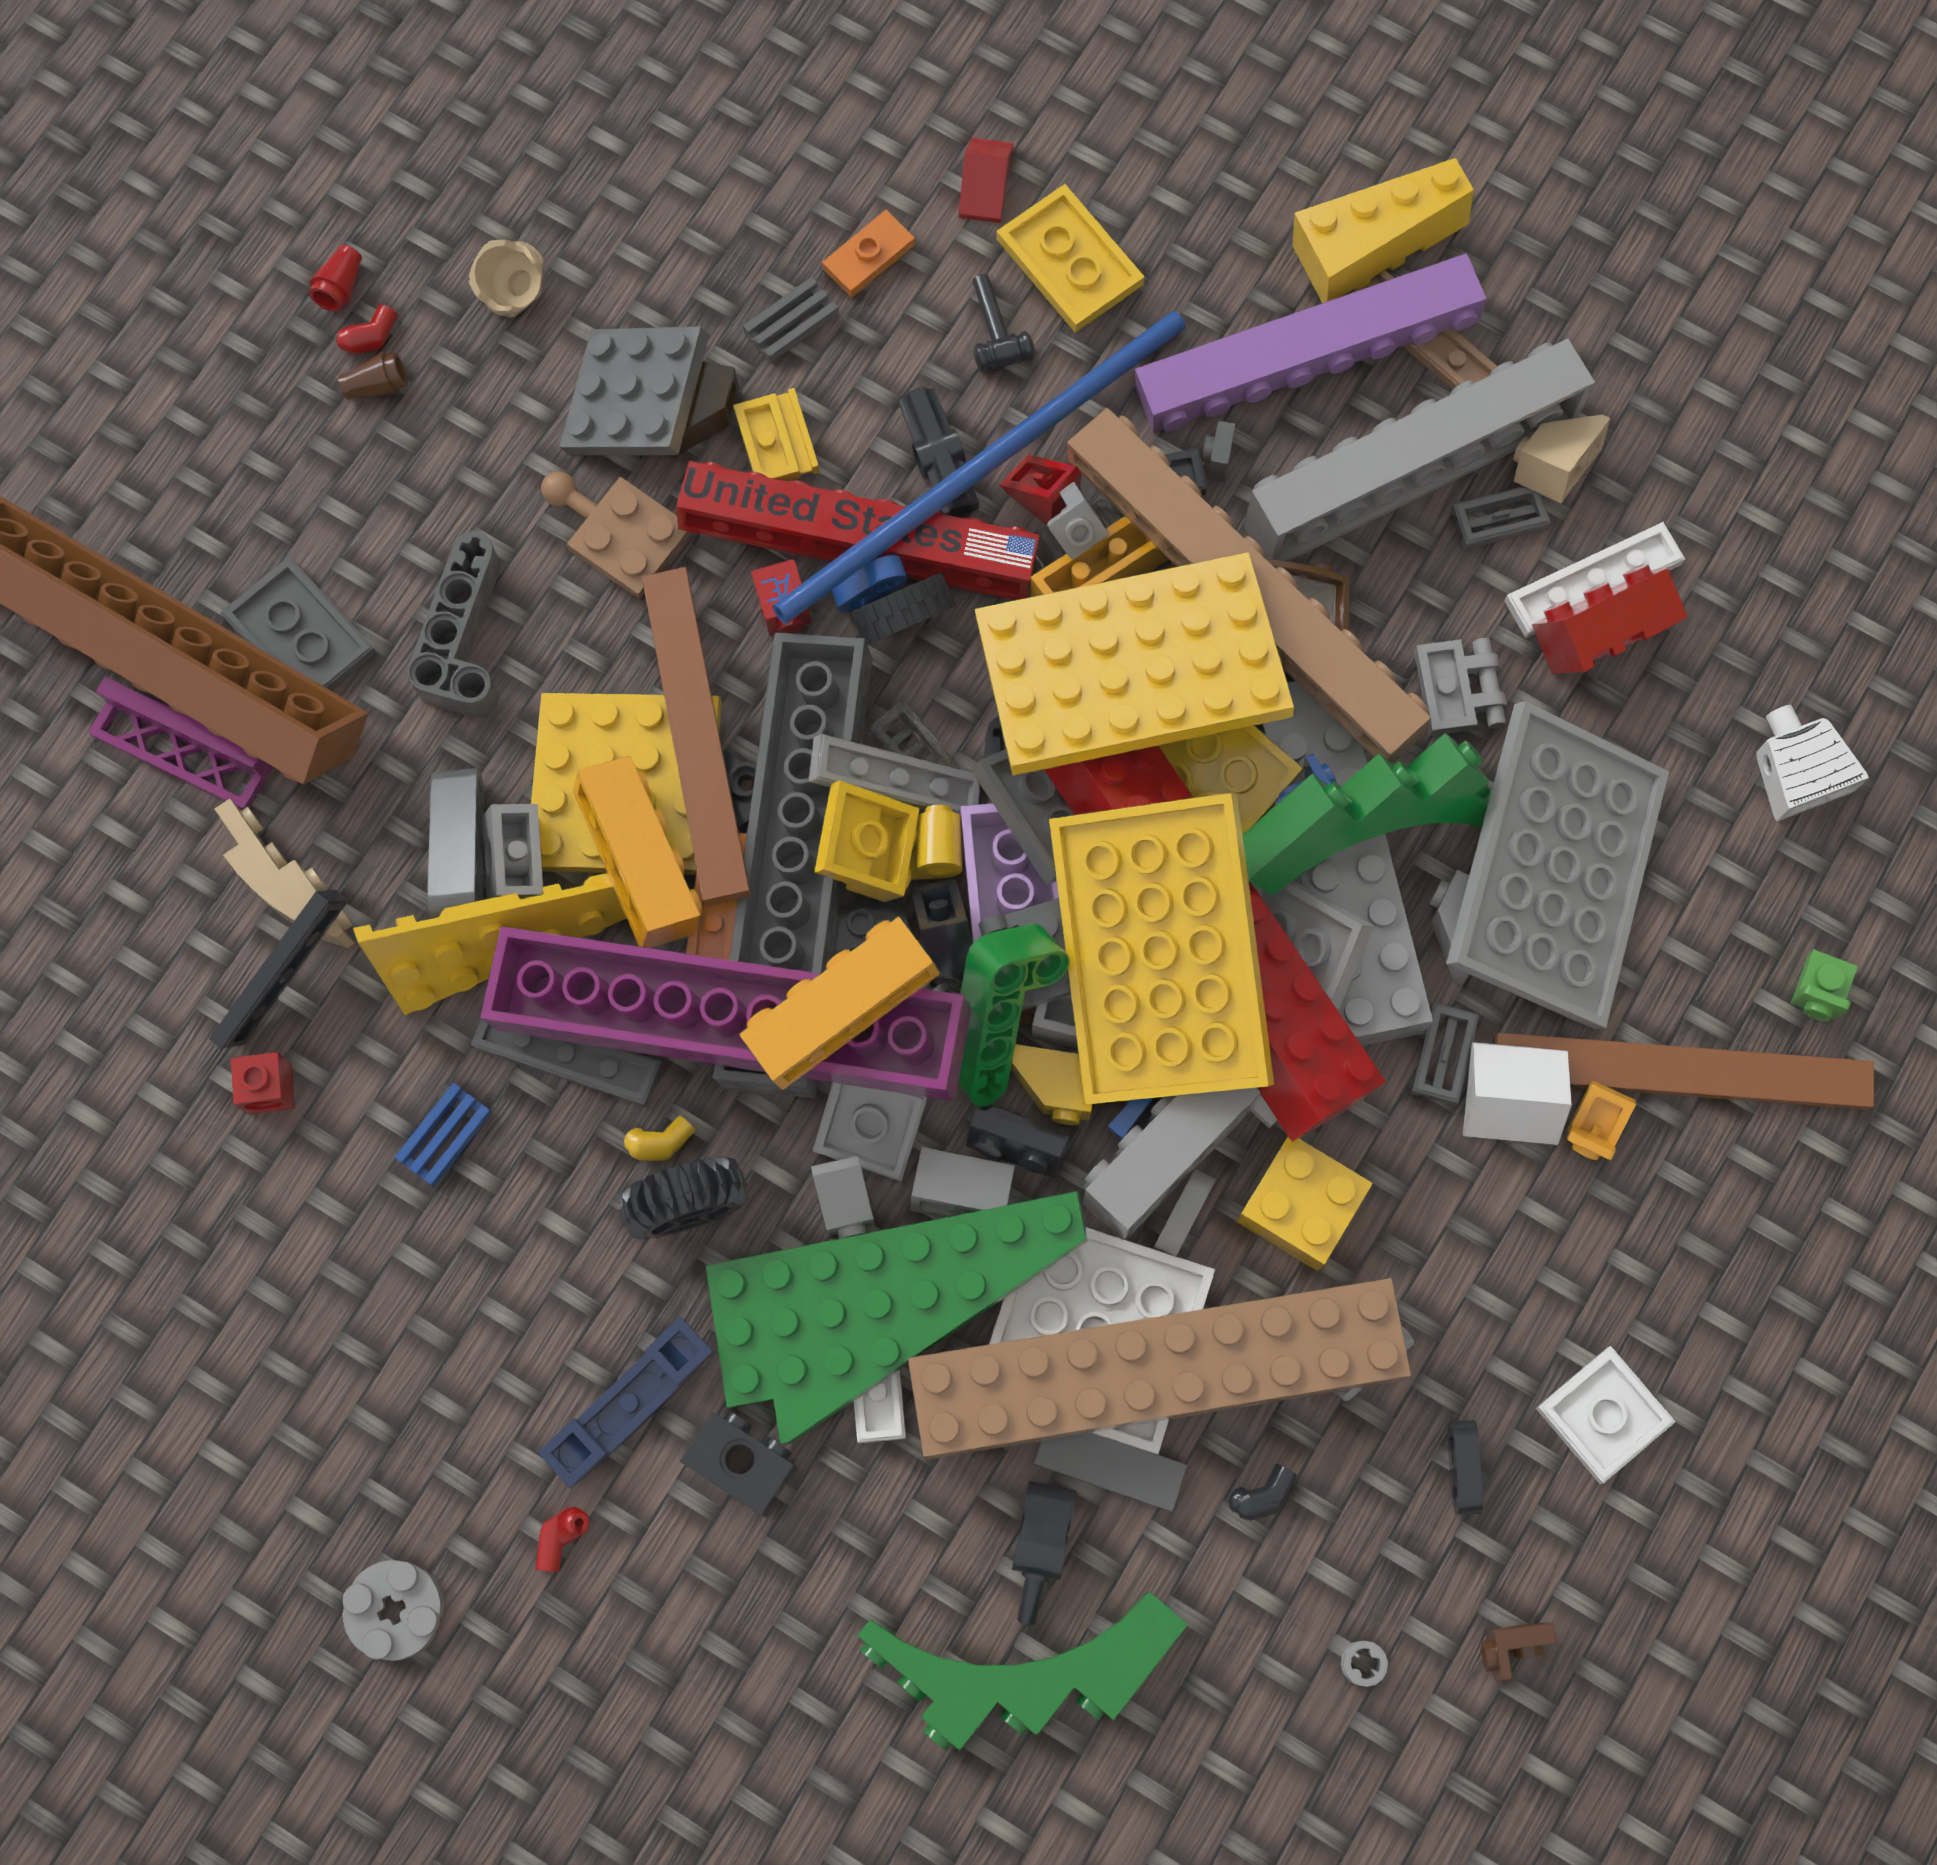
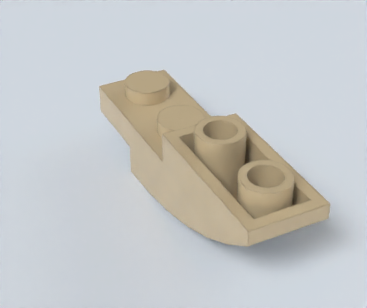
M228 799L215 808V811L239 844L223 856L254 892L286 920L293 923L316 891L328 890L313 867L305 872L295 860L287 863L273 842L265 846L257 834L264 828L249 807L241 811L231 799ZM343 910L324 934L322 940L349 948L355 943L346 930L353 925Z

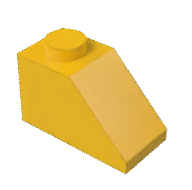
M1015 1044L1011 1071L1041 1112L1052 1115L1053 1122L1064 1125H1079L1080 1120L1089 1121L1092 1104H1085L1079 1054Z

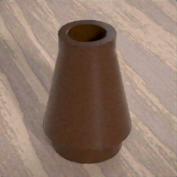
M384 351L338 376L341 391L347 400L358 397L399 394L401 388L408 386L406 370L397 353L387 355Z

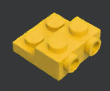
M841 780L832 783L814 873L847 883V890L883 902L903 897L911 880L909 865L912 848L917 841L916 825L919 808Z

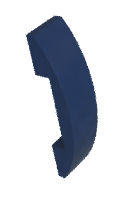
M679 1317L645 1349L647 1353L577 1419L573 1418L537 1452L569 1488L574 1487L637 1432L713 1354L712 1349L682 1317Z

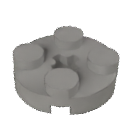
M394 1560L376 1563L362 1571L356 1577L353 1584L345 1591L343 1595L344 1627L355 1647L371 1659L398 1661L413 1657L426 1649L437 1634L435 1632L439 1627L440 1618H443L444 1612L442 1591L435 1578L428 1571L413 1563ZM389 1597L394 1602L403 1600L406 1609L400 1612L401 1621L395 1625L391 1619H383L381 1611L386 1608L384 1601Z

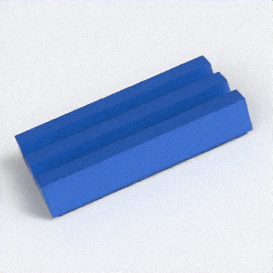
M453 1083L396 1154L395 1158L435 1187L493 1112ZM459 1099L461 1103L414 1161L412 1159L414 1154ZM470 1109L476 1112L437 1163L430 1171L426 1170L424 1167Z

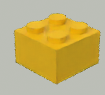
M1287 1137L1236 1222L1318 1272L1326 1263L1373 1183L1303 1140L1297 1139L1292 1142Z

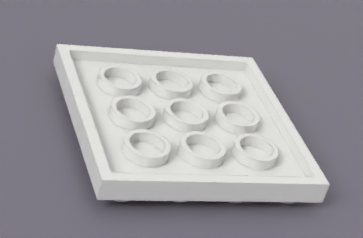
M1086 1228L1088 1238L1086 1243L1004 1298L989 1345L1201 1310L1204 1307L1215 1269ZM1169 1419L1091 1433L1158 1455Z

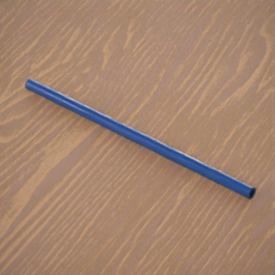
M1175 311L1170 312L776 602L772 608L779 620L784 624L790 622L1185 329V322L1181 315Z

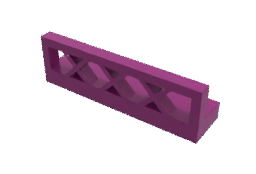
M106 676L96 691L106 703L88 732L91 737L220 800L227 801L231 799L241 810L251 807L273 766L261 759L249 756L243 748L225 737L212 734L207 730L206 726L193 718L178 713L170 707ZM117 711L131 716L135 731L118 737L105 732ZM141 722L149 725V727L142 729ZM162 732L170 735L174 750L156 756L149 753L145 738ZM138 740L139 748L130 743ZM179 740L189 745L181 747ZM200 751L209 754L213 769L195 775L187 771L184 760L185 756ZM176 759L178 767L169 763V761ZM218 759L228 764L220 766ZM243 770L253 776L239 797L226 790L223 775ZM216 778L217 785L210 783L207 780Z

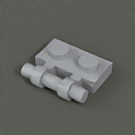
M1480 638L1473 641L1474 655L1464 656L1461 639L1416 646L1414 655L1423 702L1426 704L1429 710L1428 715L1431 717L1428 727L1430 736L1475 730L1477 726L1476 712L1486 713L1490 729L1501 728L1506 725L1504 709L1508 707L1505 692L1500 691L1496 672L1500 669L1498 655L1492 653L1489 638ZM1468 674L1479 676L1482 693H1471Z

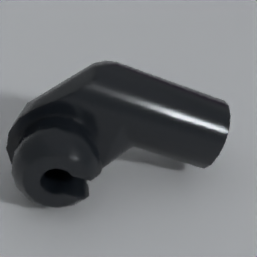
M1275 1464L1264 1487L1249 1491L1243 1487L1235 1489L1229 1497V1508L1232 1512L1239 1514L1241 1519L1249 1521L1274 1515L1282 1507L1297 1474L1282 1465Z

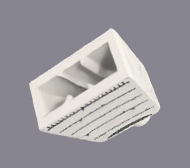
M1792 705L1780 707L1766 716L1775 737L1768 739L1757 751V761L1776 822L1855 792L1869 778L1864 768L1829 720L1821 718L1802 726Z

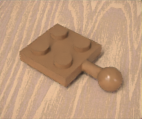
M551 472L542 481L541 493L549 504L558 507L567 505L586 518L567 543L568 550L639 600L645 594L642 576L662 572L692 533L679 530L677 515L622 477L618 478L598 505L577 491L574 479L566 472Z

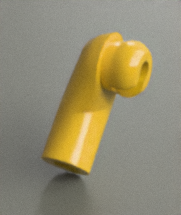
M678 1115L663 1132L643 1131L641 1128L630 1130L624 1138V1146L629 1151L630 1156L639 1161H666L695 1133L696 1129L685 1118Z

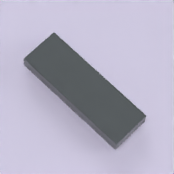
M1091 1432L1042 1440L1034 1461V1465L1171 1513L1173 1512L1187 1467L1186 1464Z

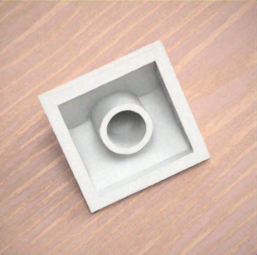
M1472 1042L1463 1136L1558 1145L1572 1105L1568 1052L1565 1050Z

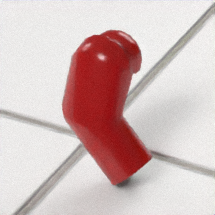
M379 305L370 323L351 325L339 330L336 336L338 347L350 354H361L381 349L398 314L388 306Z

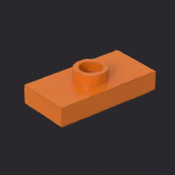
M884 210L822 262L823 270L852 298L914 247L915 237L887 210Z

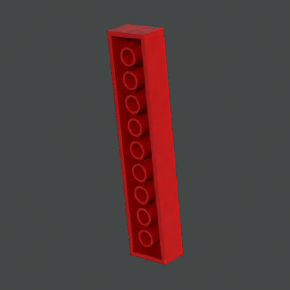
M1159 746L1044 769L1074 815L1194 798ZM1249 882L1274 1085L1257 1087V1089L1261 1092L1260 1095L1290 1140L1294 1142L1357 1105L1386 1081L1253 884Z

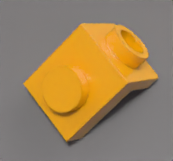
M1592 1080L1567 1128V1139L1574 1143L1572 1148L1579 1154L1593 1160H1598L1600 1156L1612 1160L1616 1152L1615 1145L1636 1106V1100Z

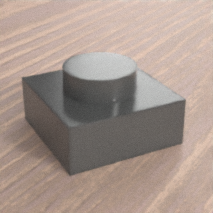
M1218 421L1215 437L1206 435L1201 462L1210 463L1208 480L1225 481L1236 425L1234 423Z

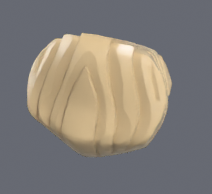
M489 241L482 247L473 262L469 274V284L476 297L486 304L492 312L500 316L516 317L541 296L544 258L533 246L522 241Z

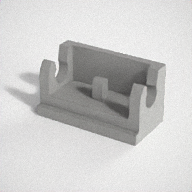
M922 1147L911 1196L910 1211L946 1218L1006 1206L1008 1204L1015 1165Z

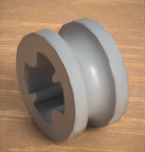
M1357 1641L1345 1648L1341 1655L1340 1665L1348 1681L1355 1685L1369 1687L1383 1680L1387 1673L1388 1661L1386 1654L1377 1644L1369 1641ZM1360 1649H1367L1368 1657L1376 1658L1377 1660L1376 1671L1369 1669L1371 1676L1364 1679L1361 1676L1360 1670L1352 1669L1351 1659L1352 1657L1359 1658L1357 1651Z

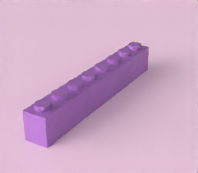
M1466 253L1136 368L1135 389L1152 432L1163 429L1165 431H1175L1184 427L1191 419L1203 415L1207 417L1218 416L1226 412L1231 405L1246 400L1250 403L1261 401L1274 390L1286 386L1290 388L1301 387L1309 383L1314 376L1329 371L1332 374L1344 372L1357 361L1369 357L1372 359L1384 358L1393 353L1397 347L1411 342L1414 345H1420L1432 340L1440 332L1452 328L1456 331L1467 329L1481 318L1487 298Z

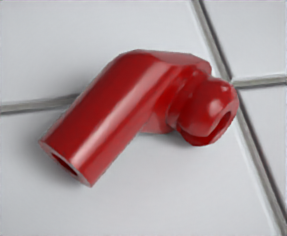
M575 1506L567 1507L543 1523L540 1529L535 1570L560 1572L562 1548L585 1534L589 1528L590 1518L585 1511Z

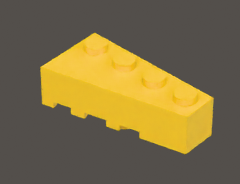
M1454 158L1295 212L1293 248L1322 304L1340 298L1353 289L1357 292L1370 285L1371 278L1387 268L1391 271L1405 263L1407 256L1418 249L1425 251L1468 225L1474 189L1457 159Z

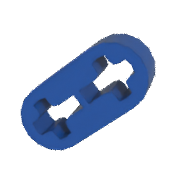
M889 555L877 558L832 590L837 609L840 613H850L887 596L904 585L908 578L900 556Z

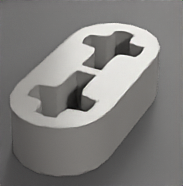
M1196 1168L1194 1169L1154 1246L1156 1249L1166 1254L1177 1256L1216 1181L1215 1178Z

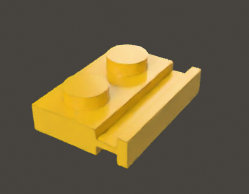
M795 388L788 389V393L778 396L774 393L733 405L752 471L762 473L768 478L787 482L801 478L800 475L813 472V474L820 473Z

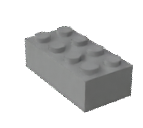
M1257 1088L1162 1097L1151 1110L1152 1115L1148 1119L1149 1125L1144 1130L1138 1125L1131 1129L1118 1144L1119 1149L1116 1152L1117 1157L1109 1164L1103 1159L1084 1179L1086 1183L1083 1186L1085 1189L1083 1205L1117 1238L1127 1240L1250 1113L1261 1092Z

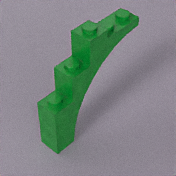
M1444 733L1408 766L1402 761H1398L1394 765L1379 753L1342 786L1335 781L1328 785L1314 774H1311L1243 834L1248 881L1274 896L1301 874L1322 861L1369 838L1401 828L1430 823H1462L1482 828L1492 791L1488 786L1490 781L1479 768L1484 762L1483 758L1466 740L1459 745Z
M1146 1592L1121 1620L1089 1642L1051 1658L1017 1665H975L938 1657L902 1641L871 1619L857 1636L865 1642L860 1651L881 1669L889 1662L903 1674L898 1684L918 1701H921L925 1695L933 1700L932 1704L921 1716L928 1723L923 1732L946 1751L951 1744L960 1750L997 1702L1005 1708L999 1716L1020 1735H1023L1028 1728L1037 1735L1074 1687L1081 1692L1076 1702L1099 1721L1103 1714L1106 1713L1114 1720L1188 1624L1152 1593Z

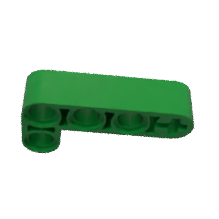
M1027 924L988 933L978 938L969 948L961 995L965 996L972 1009L958 1084L973 1104L979 1107L988 1106L1001 1098L1008 1086L1025 991L1056 983L1064 976L1070 965L1067 953L1042 925Z

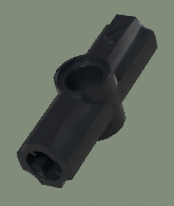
M920 387L909 391L906 396L899 399V407L913 440L912 449L922 478L924 480L928 479L931 488H933L964 465L966 458L956 430L954 428L950 429L935 389ZM973 486L942 508L940 513L964 519L979 509V500Z

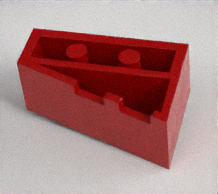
M1649 564L1642 565L1624 573L1625 582L1611 588L1609 582L1583 592L1585 600L1573 606L1570 605L1569 601H1564L1545 609L1543 613L1546 618L1533 623L1532 627L1551 673L1586 672L1595 667L1594 660L1609 653L1611 657L1626 651L1625 646L1640 639L1646 640L1688 618L1669 569L1651 570Z

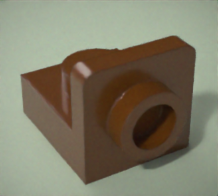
M1538 1622L1485 1629L1487 1641H1481V1656L1485 1671H1492L1494 1680L1501 1682L1511 1681L1512 1674L1508 1650L1513 1649L1514 1658L1544 1655L1542 1645L1557 1643L1554 1624Z

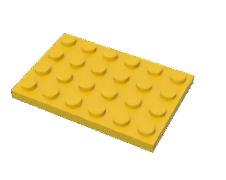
M1249 552L975 609L976 621L1012 776L1294 717L1293 702Z
M1226 793L1049 819L1065 949L1070 959L1068 973L1085 1104L1274 1085L1237 793Z

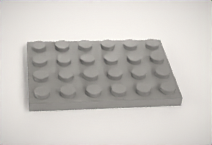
M1527 701L1514 704L1446 964L1592 1029L1606 1028L1669 771Z

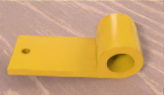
M946 805L928 806L925 808L924 813L918 815L917 841L912 848L909 865L911 880L953 877L960 874L963 870L961 816L958 813L952 812V808Z

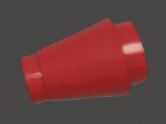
M340 245L337 251L310 279L311 289L309 290V296L321 308L337 312L342 306L349 304L362 262V256L356 249L348 245Z

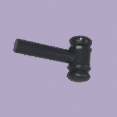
M987 274L977 275L973 278L972 282L991 341L987 340L985 344L977 343L974 346V359L978 369L982 373H987L990 369L996 371L998 368L1016 363L1021 364L1023 360L1032 361L1035 349L1031 336L1026 331H1022L1019 335L1012 333L1011 336H1008L989 276Z

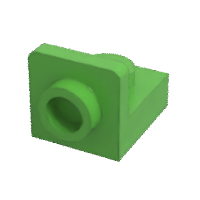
M1813 949L1807 955L1791 1004L1804 1008L1803 1013L1813 1019L1820 1021L1837 1020L1849 1010L1851 1002L1847 1000L1858 966Z

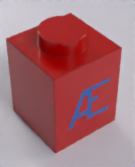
M794 559L751 571L769 636L775 633L795 634L800 632L805 625L812 624L809 608L787 624L779 620L772 608L776 602L802 584Z

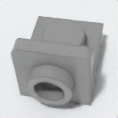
M1075 482L1059 492L1067 507L1047 523L1049 530L1071 559L1077 558L1109 535L1095 510Z

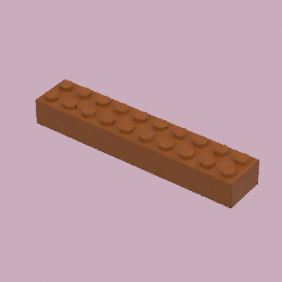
M4 497L0 498L1 605L19 614L26 623L39 626L54 635L63 645L76 648L91 657L100 667L112 670L131 681L135 688L149 692L168 703L172 710L188 715L203 724L212 734L225 737L240 746L249 756L261 759L280 770L286 778L305 784L354 757L369 714L368 712Z

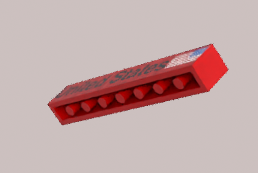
M689 461L676 510L679 530L832 562L906 506L898 505L896 502L888 499L873 500L855 496L845 490L830 491L811 487L802 481L787 482L768 478L766 475L755 471L745 473L730 470L712 462L702 464ZM938 511L875 559L883 556L897 555L902 560L907 578L923 581L942 572L949 587L1011 600H1021L1027 598L1031 581L1030 577L1032 576L1037 553L1039 534L1030 533L1021 527L1012 526L1006 528L987 524L978 518L967 517L963 519L944 515Z

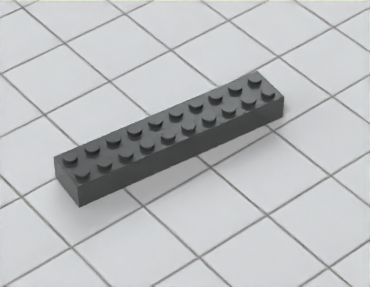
M775 633L744 851V861L751 897L738 899L729 959L731 961L822 974L827 970L826 964L834 957L844 882L814 873L830 787L809 782L813 739L815 736L824 734L862 744L873 661L864 638ZM715 1064L713 1079L724 1090L816 1098L818 1080L799 1078L782 1090L771 1080L766 1072Z

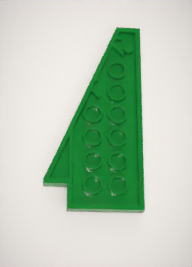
M1076 1191L706 1265L727 1408L734 1409L774 1401L780 1444H792L909 1364L908 1358L921 1356L1086 1243L1088 1238L1079 1193Z

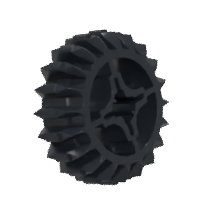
M719 1156L717 1158L708 1157L699 1161L693 1160L690 1163L678 1164L675 1167L661 1170V1172L648 1175L645 1179L636 1181L631 1186L626 1187L618 1197L621 1208L619 1212L622 1222L627 1227L628 1233L632 1238L648 1240L654 1237L661 1238L666 1235L673 1236L676 1233L717 1221L721 1217L730 1215L733 1211L740 1209L748 1199L747 1183L735 1159Z

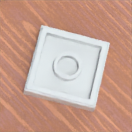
M1611 1346L1603 1350L1536 1407L1537 1411L1599 1484H1604L1675 1423V1420Z

